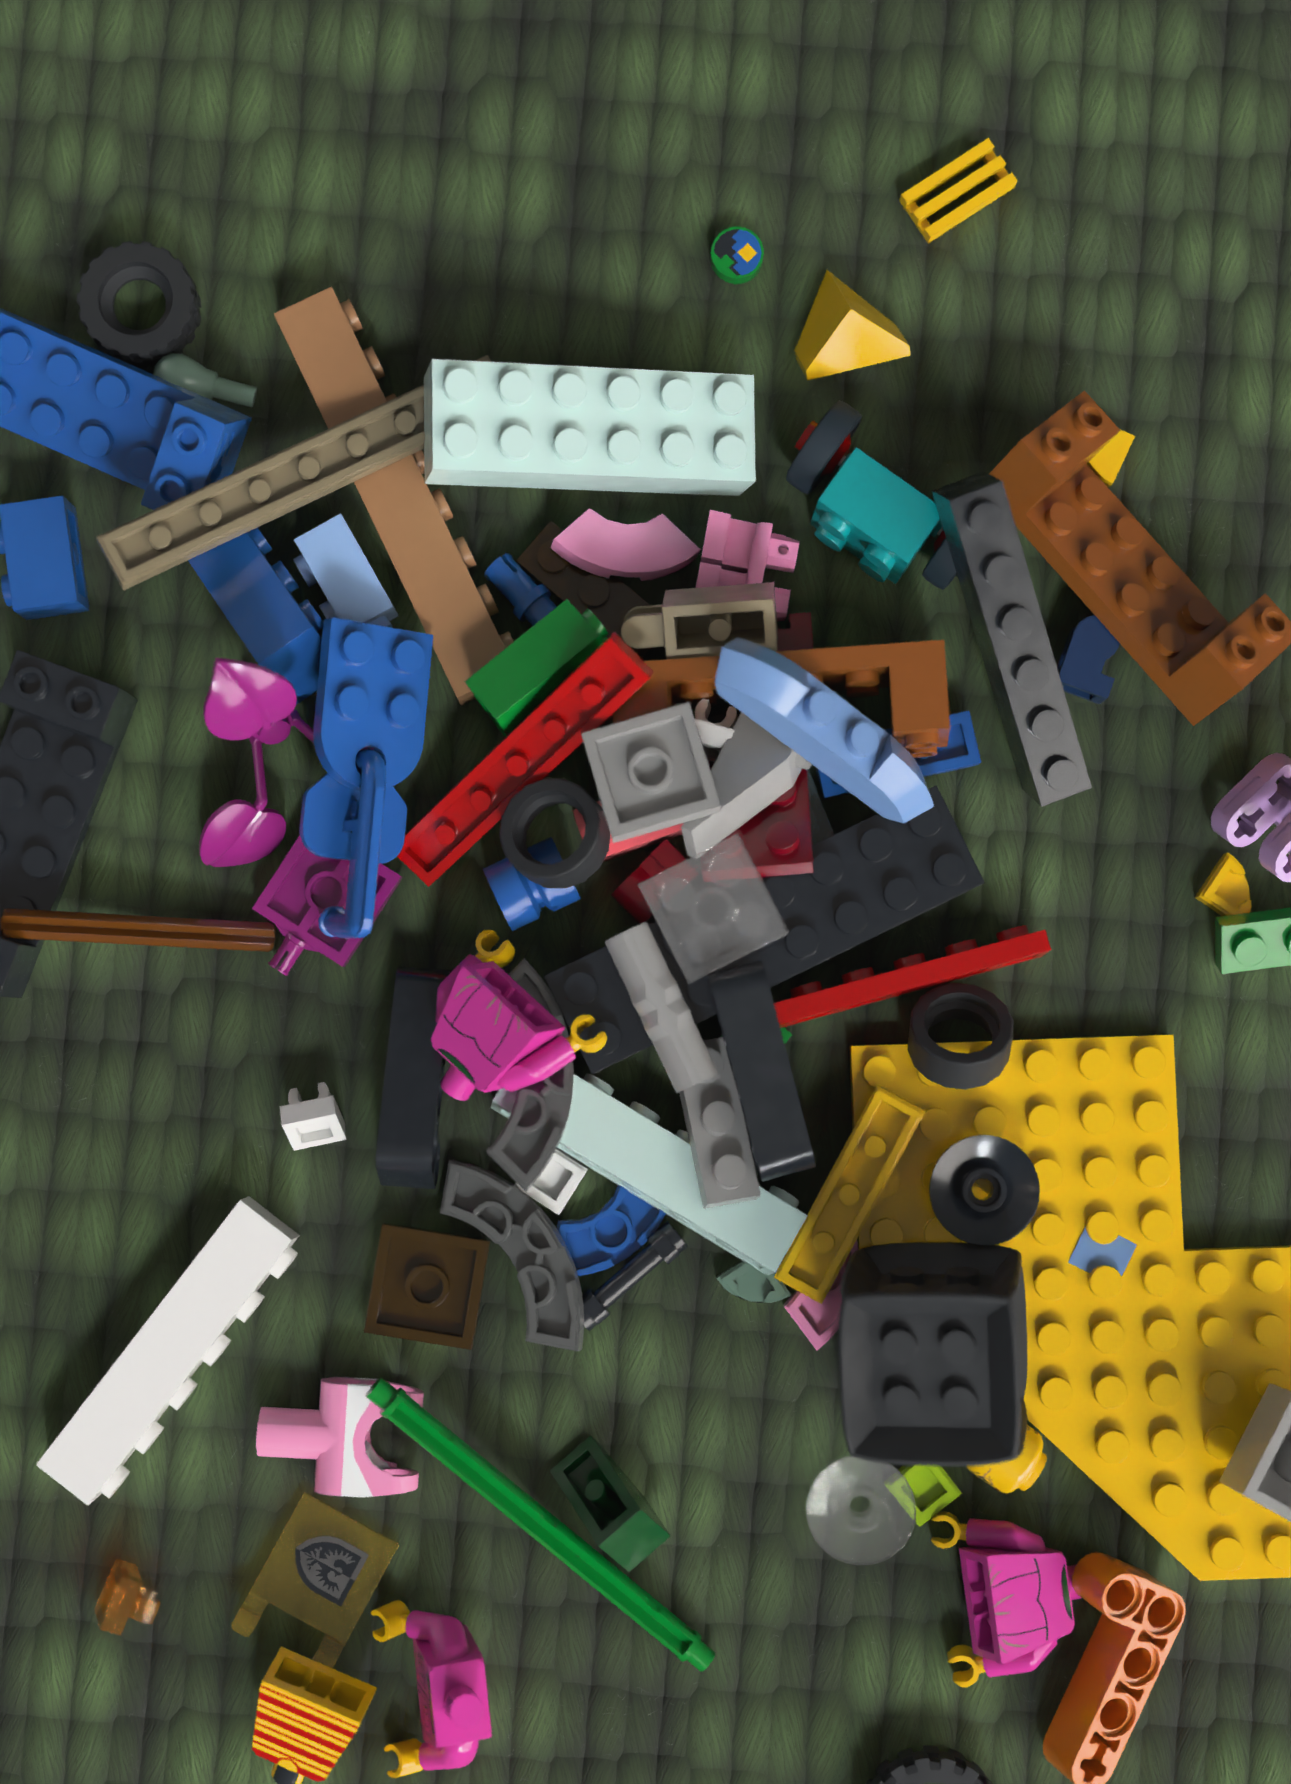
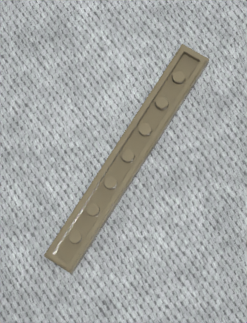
M486 355V356H484V357H482V358H480V359H478V360H475V361L491 362V360H490V358L488 357V355ZM424 385L97 536V543L123 591L424 449Z

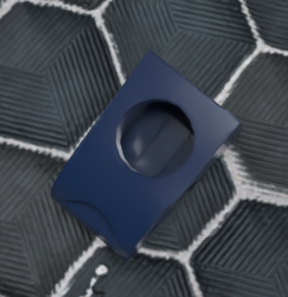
M1095 615L1086 617L1070 631L1058 660L1057 669L1064 692L1100 704L1108 699L1115 678L1101 674L1105 661L1117 651L1119 642Z

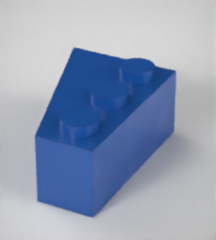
M257 527L188 561L259 666L279 673L291 682L296 692L297 705L317 691L322 637L318 631L323 628V620L308 599L300 604L295 600L291 593L299 588V586L281 560L273 566L269 563L265 554L273 549Z

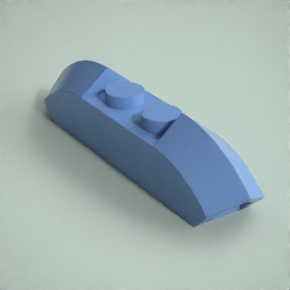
M737 637L722 647L715 678V686L719 696L882 817L905 823L934 807L921 769L908 750L889 733L788 658L754 642Z

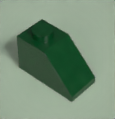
M591 1435L550 1470L598 1547L628 1572L671 1536L646 1498Z

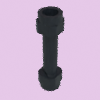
M668 1221L647 1239L650 1243L597 1290L593 1291L591 1288H588L582 1294L584 1327L588 1331H591L611 1314L608 1308L662 1261H665L667 1264L671 1263L688 1247L685 1240Z

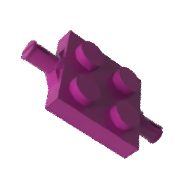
M300 835L252 907L253 910L275 923L282 935L286 937L271 961L268 962L271 967L278 969L277 971L288 976L290 969L303 949L320 952L340 966L345 967L364 939V937H329L320 931L318 919L326 908L339 906L345 909L350 861L324 858L312 854L304 846ZM382 863L378 865L373 923L403 878Z

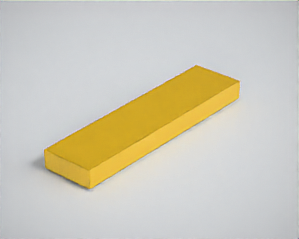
M878 1085L876 1086L807 1214L806 1220L774 1276L775 1279L818 1303H823L921 1121L925 1110Z

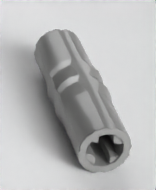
M647 922L605 941L629 992L633 1006L642 1020L645 1031L651 1039L676 1093L718 1074L694 1023L690 1009L681 995L678 984L672 976Z

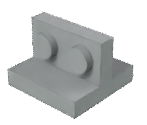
M689 702L581 733L613 843L721 812V804Z

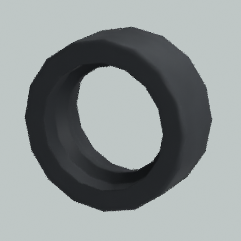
M544 778L526 785L510 800L501 818L499 837L507 859L528 880L545 888L566 889L586 881L600 868L609 851L611 834L603 809L582 786L567 779ZM558 803L568 804L577 808L583 815L586 825L585 836L578 849L567 859L555 864H544L535 860L528 852L526 846L527 831L533 819L545 808Z
M960 983L935 987L921 996L911 1011L907 1050L914 1067L930 1081L947 1088L956 1089L984 1086L998 1077L1009 1061L1014 1021L1007 1006L990 991L976 985ZM945 1020H968L987 1031L992 1037V1044L977 1052H952L938 1046L929 1037L928 1029L938 1022Z

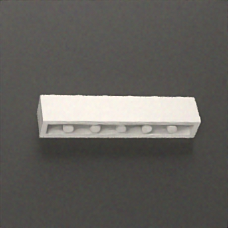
M250 1196L241 1199L41 1457L36 1466L86 1505L92 1503L101 1494L110 1498L129 1475L130 1471L123 1465L135 1449L144 1454L163 1431L164 1427L157 1421L170 1405L175 1410H178L198 1384L191 1379V1376L204 1361L211 1367L229 1345L231 1340L224 1334L236 1318L245 1323L260 1305L265 1296L258 1292V1289L270 1274L279 1279L293 1262L298 1253L291 1246L300 1235Z

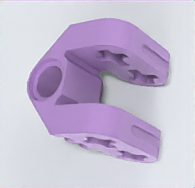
M1274 753L1261 760L1219 801L1211 815V826L1214 832L1232 845L1244 847L1257 840L1274 823L1277 827L1263 841L1259 850V860L1264 868L1284 882H1291V758L1282 753Z

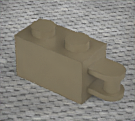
M774 582L665 590L662 605L637 606L631 608L626 613L621 636L624 642L633 648L665 646L667 660L720 656L722 647L737 637L777 652L778 628Z

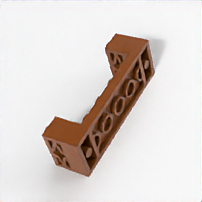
M1084 390L1022 438L989 474L1003 481L1015 526L1194 726L1246 687L1291 644V621L1271 598L1264 593L1230 622H1227L1088 466V463L1121 430Z
M944 640L777 652L802 667L832 691L846 690L847 697L863 698L876 696L879 694V688L889 687L892 737L901 743L913 758L934 756L938 754L937 747H947L950 719ZM720 656L644 661L654 673L645 684L613 713V724L677 706L676 702H689L691 709H696L697 704L702 699H707L710 702L711 708L717 706V699H723L718 695L715 686Z

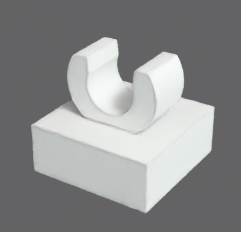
M702 699L696 706L694 719L706 758L709 761L715 762L726 740L731 739L735 731L733 727L738 719V714L735 707L729 706L723 721L711 723L707 720L711 712L710 702L707 699Z
M325 1082L318 1083L319 1096L317 1099L302 1102L298 1089L293 1088L290 1089L288 1094L289 1105L280 1106L281 1124L294 1151L347 1140L344 1119L334 1096L331 1095Z

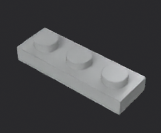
M723 1037L703 1040L718 1074L679 1092L703 1209L756 1200L761 1196L746 1124Z

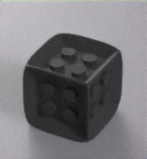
M954 1242L891 1243L855 1251L847 1263L841 1281L842 1301L838 1324L840 1404L842 1426L848 1453L853 1457L867 1461L900 1465L981 1466L1017 1459L1023 1452L1027 1429V1410L1024 1402L1027 1381V1321L1021 1253L1018 1250L1000 1245L981 1246Z

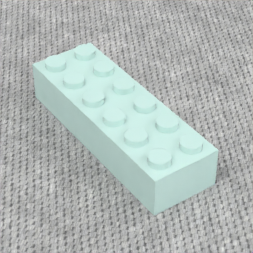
M432 359L424 376L425 484L740 496L756 482L754 375Z

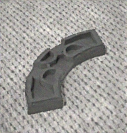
M523 959L508 975L565 1026L561 1010L551 991L535 969ZM566 1028L561 1034V1036H563L564 1038L568 1037V1031ZM573 1061L548 1078L517 1090L511 1114L503 1130L486 1151L526 1192L541 1176L563 1136L573 1096Z
M455 1159L449 1160L440 1213L458 1218L476 1227L495 1244L498 1243L511 1259L518 1272L517 1277L525 1299L527 1315L525 1341L573 1351L582 1350L584 1305L581 1285L573 1259L556 1226L527 1194L515 1187L510 1181L477 1165Z

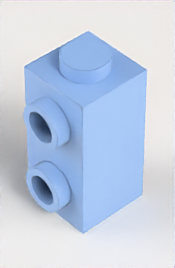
M341 513L294 539L302 554L293 560L307 585L311 587L318 583L324 592L327 601L319 606L326 619L334 617L392 627L390 620L399 615Z

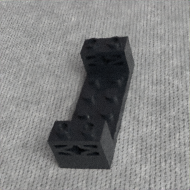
M17 650L0 692V702L14 709L0 745V997L12 998L23 997L45 940L6 938L2 936L1 916L3 910L7 908L57 910L138 702L136 698L119 687Z

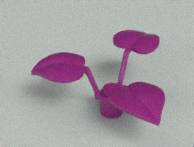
M216 658L214 661L212 680L204 702L203 717L208 730L219 738L227 740L249 739L252 745L257 797L253 805L245 800H231L219 807L207 820L200 836L199 855L206 866L211 865L213 867L237 866L260 860L268 856L280 845L286 833V822L283 815L276 809L265 808L268 798L262 743L273 745L284 741L289 736L291 727L295 726L314 744L313 729L301 719L299 712L294 709L297 697L295 689L289 680L265 667L225 658Z

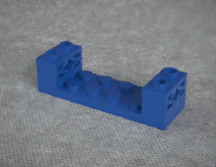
M0 308V427L144 489L145 492L140 505L152 510L160 508L233 473L252 419L251 417Z

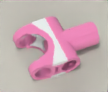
M351 1377L321 1379L319 1410L261 1408L256 1434L257 1456L316 1459L314 1491L316 1493L331 1496L373 1497L401 1494L418 1488V1471L398 1468L396 1463L384 1460L376 1453L371 1444L370 1432L372 1424L382 1415L379 1414L381 1409L365 1396L378 1379ZM387 1381L395 1389L402 1388L410 1398L423 1407L424 1392L422 1390Z

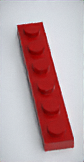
M614 632L405 833L404 845L397 857L428 887L432 885L502 818L510 800L526 785L544 779L583 742L581 733L597 729L651 678L654 671Z
M1022 925L997 933V943L978 947L976 939L966 940L945 947L947 956L926 961L925 954L920 953L894 961L895 970L875 976L873 967H868L842 975L843 984L823 990L821 981L792 988L789 990L791 999L774 1003L780 1028L1042 957L1051 951L1046 930L1029 933L1027 925Z

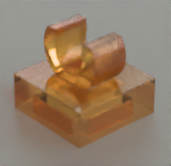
M120 1559L115 1560L94 1609L100 1630L121 1636L129 1617L142 1623H153L161 1603L155 1600L157 1595L155 1590L142 1586L143 1583L136 1564Z

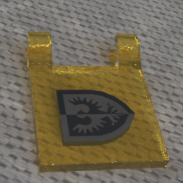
M304 1492L234 1618L231 1628L242 1636L248 1637L257 1626L268 1603H271L326 1634L312 1660L333 1668L399 1544Z

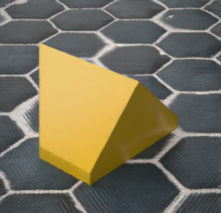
M826 270L795 348L796 360L807 381L911 356L910 346L897 325L830 271Z

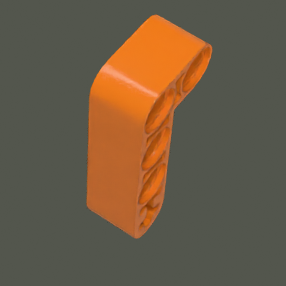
M1094 1552L1083 1557L1074 1568L1072 1586L1077 1595L1102 1612V1615L1043 1741V1754L1046 1760L1073 1784H1106L1111 1777L1181 1628L1186 1613L1182 1597L1146 1571L1107 1554Z

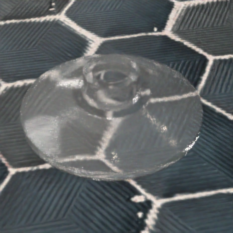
M846 1456L832 1462L817 1475L808 1493L806 1515L809 1529L814 1539L827 1554L847 1564L872 1565L894 1556L906 1544L914 1528L916 1504L908 1481L892 1464ZM855 1497H866L871 1503L869 1509L863 1513L853 1511L850 1503Z

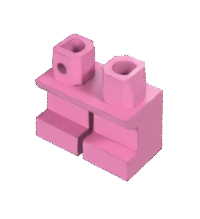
M710 510L696 588L762 583L765 568L794 572L800 541L781 534L772 533V523L760 522L755 524L730 518L731 514ZM774 587L777 621H785L791 590Z

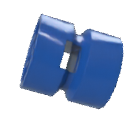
M552 837L527 848L535 860L544 864H555L563 861ZM507 858L483 869L512 931L539 919L541 908L544 906L552 911H556L581 899L575 885L566 889L545 888L528 880Z

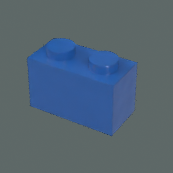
M64 496L1 504L0 554H5L8 571V574L1 576V588L6 605L8 607L12 606L13 611L26 620L90 611L76 507Z

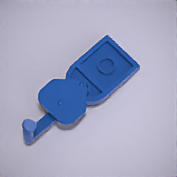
M334 617L325 619L323 622L313 739L318 759L327 773L310 786L303 795L300 836L304 846L312 854L324 858L350 861L345 909L339 906H330L320 914L318 919L320 931L326 936L363 938L371 932L374 919L378 865L396 858L403 848L407 806L393 786L411 774L423 750L433 645L432 634Z

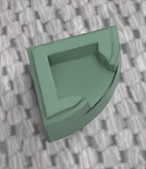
M742 1260L716 1276L719 1283L729 1293L736 1297L739 1296V1298L741 1297V1299L743 1298L746 1301L772 1303L791 1295L784 1283L774 1278L776 1272L770 1275L764 1274Z

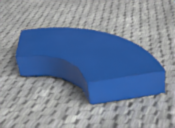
M618 1185L614 1196L598 1212L582 1219L558 1220L557 1230L567 1245L578 1276L588 1275L613 1267L632 1255L657 1230L666 1213Z

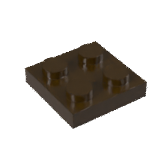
M384 1222L381 1227L364 1333L472 1350L491 1240Z

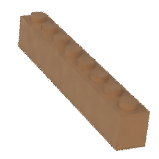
M332 287L274 313L328 429L396 398L395 394L384 397L377 382L378 379L385 376L382 366L372 346L364 350L361 349L354 334L363 329L349 299L339 303ZM420 450L354 483L426 634L433 635V649L458 701L463 705L476 699L465 681L514 641L509 631L499 635L492 622L491 616L499 613V610L486 583L476 588L468 572V569L475 566L476 562L463 536L453 540L445 521L454 517L441 489L430 492L427 484H425L422 476L424 474V454Z

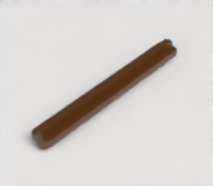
M12 908L3 910L1 916V934L6 938L264 952L273 950L275 943V926L268 922Z

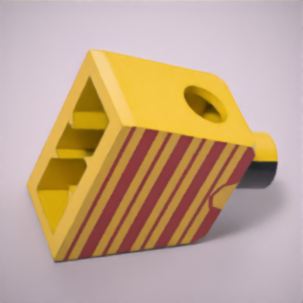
M281 1646L260 1685L252 1750L257 1756L274 1763L271 1775L278 1784H301L304 1776L317 1782L324 1781L358 1730L377 1687Z

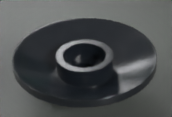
M975 1135L957 1141L942 1153L931 1173L929 1196L937 1219L949 1233L970 1244L989 1246L1004 1243L1014 1238L1028 1226L1038 1206L1040 1185L1033 1163L1021 1148L1001 1137ZM980 1178L987 1179L991 1186L989 1195L983 1199L975 1198L972 1193L973 1183Z

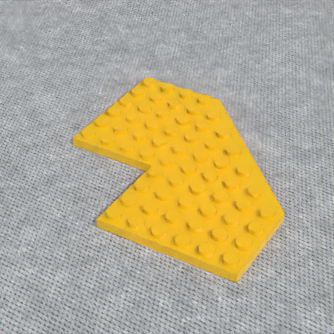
M1145 1035L1012 1040L1009 1061L1002 1073L986 1085L970 1089L947 1088L928 1080L914 1067L907 1050L908 1044L849 1046L852 1131L877 1085L925 1110L921 1121L857 1238L858 1248L864 1249L882 1244L912 1242L967 1243L949 1233L939 1222L932 1209L929 1183L934 1165L942 1153L952 1144L975 1135L1001 1137L1021 1148L1030 1158L1036 1169L1040 1185L1039 1202L1035 1215L1028 1226L1014 1238L997 1245L1018 1250L1022 1256L1027 1321V1381L1024 1395L1027 1420L1200 1581L1291 1577V1522L1219 1482L1269 1383L1291 1391V1245L1184 1249L1174 1036ZM992 1041L936 1044L952 1052L972 1053L985 1049L992 1044ZM985 1178L976 1180L972 1185V1193L977 1199L987 1197L991 1191L990 1183ZM1085 1226L1088 1236L1099 1244H1109L1118 1235L1137 1244L1122 1277L1111 1266L1101 1265L1089 1273L1068 1263Z

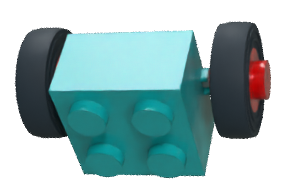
M839 400L829 409L819 423L813 420L805 429L795 445L799 453L792 462L786 476V480L792 486L808 495L826 475L832 474L840 465L838 473L817 501L810 522L817 529L814 533L815 536L826 546L837 552L845 548L860 559L858 566L873 579L884 582L887 578L894 584H897L929 537L933 536L935 538L938 534L939 536L933 544V556L923 569L922 576L937 588L944 590L945 587L949 586L957 572L936 503L857 447L846 456L851 447V438L861 422L862 415L847 403Z

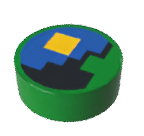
M731 227L719 233L715 238L711 248V265L715 274L723 281L731 284L746 283L752 280L762 267L764 249L760 238L753 231L744 227Z

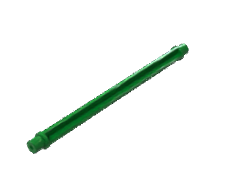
M382 1377L371 1386L365 1397L381 1409L379 1414L393 1422L675 1654L676 1658L682 1662L687 1660L700 1672L704 1671L711 1664L715 1657V1651L701 1640L702 1636L700 1633L692 1630L410 1398L406 1391L402 1388L395 1389Z

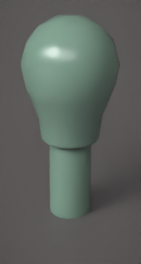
M170 353L162 357L155 364L153 375L210 400L217 398L252 408L254 406L257 387L218 377L217 372L205 368L194 359L182 353Z

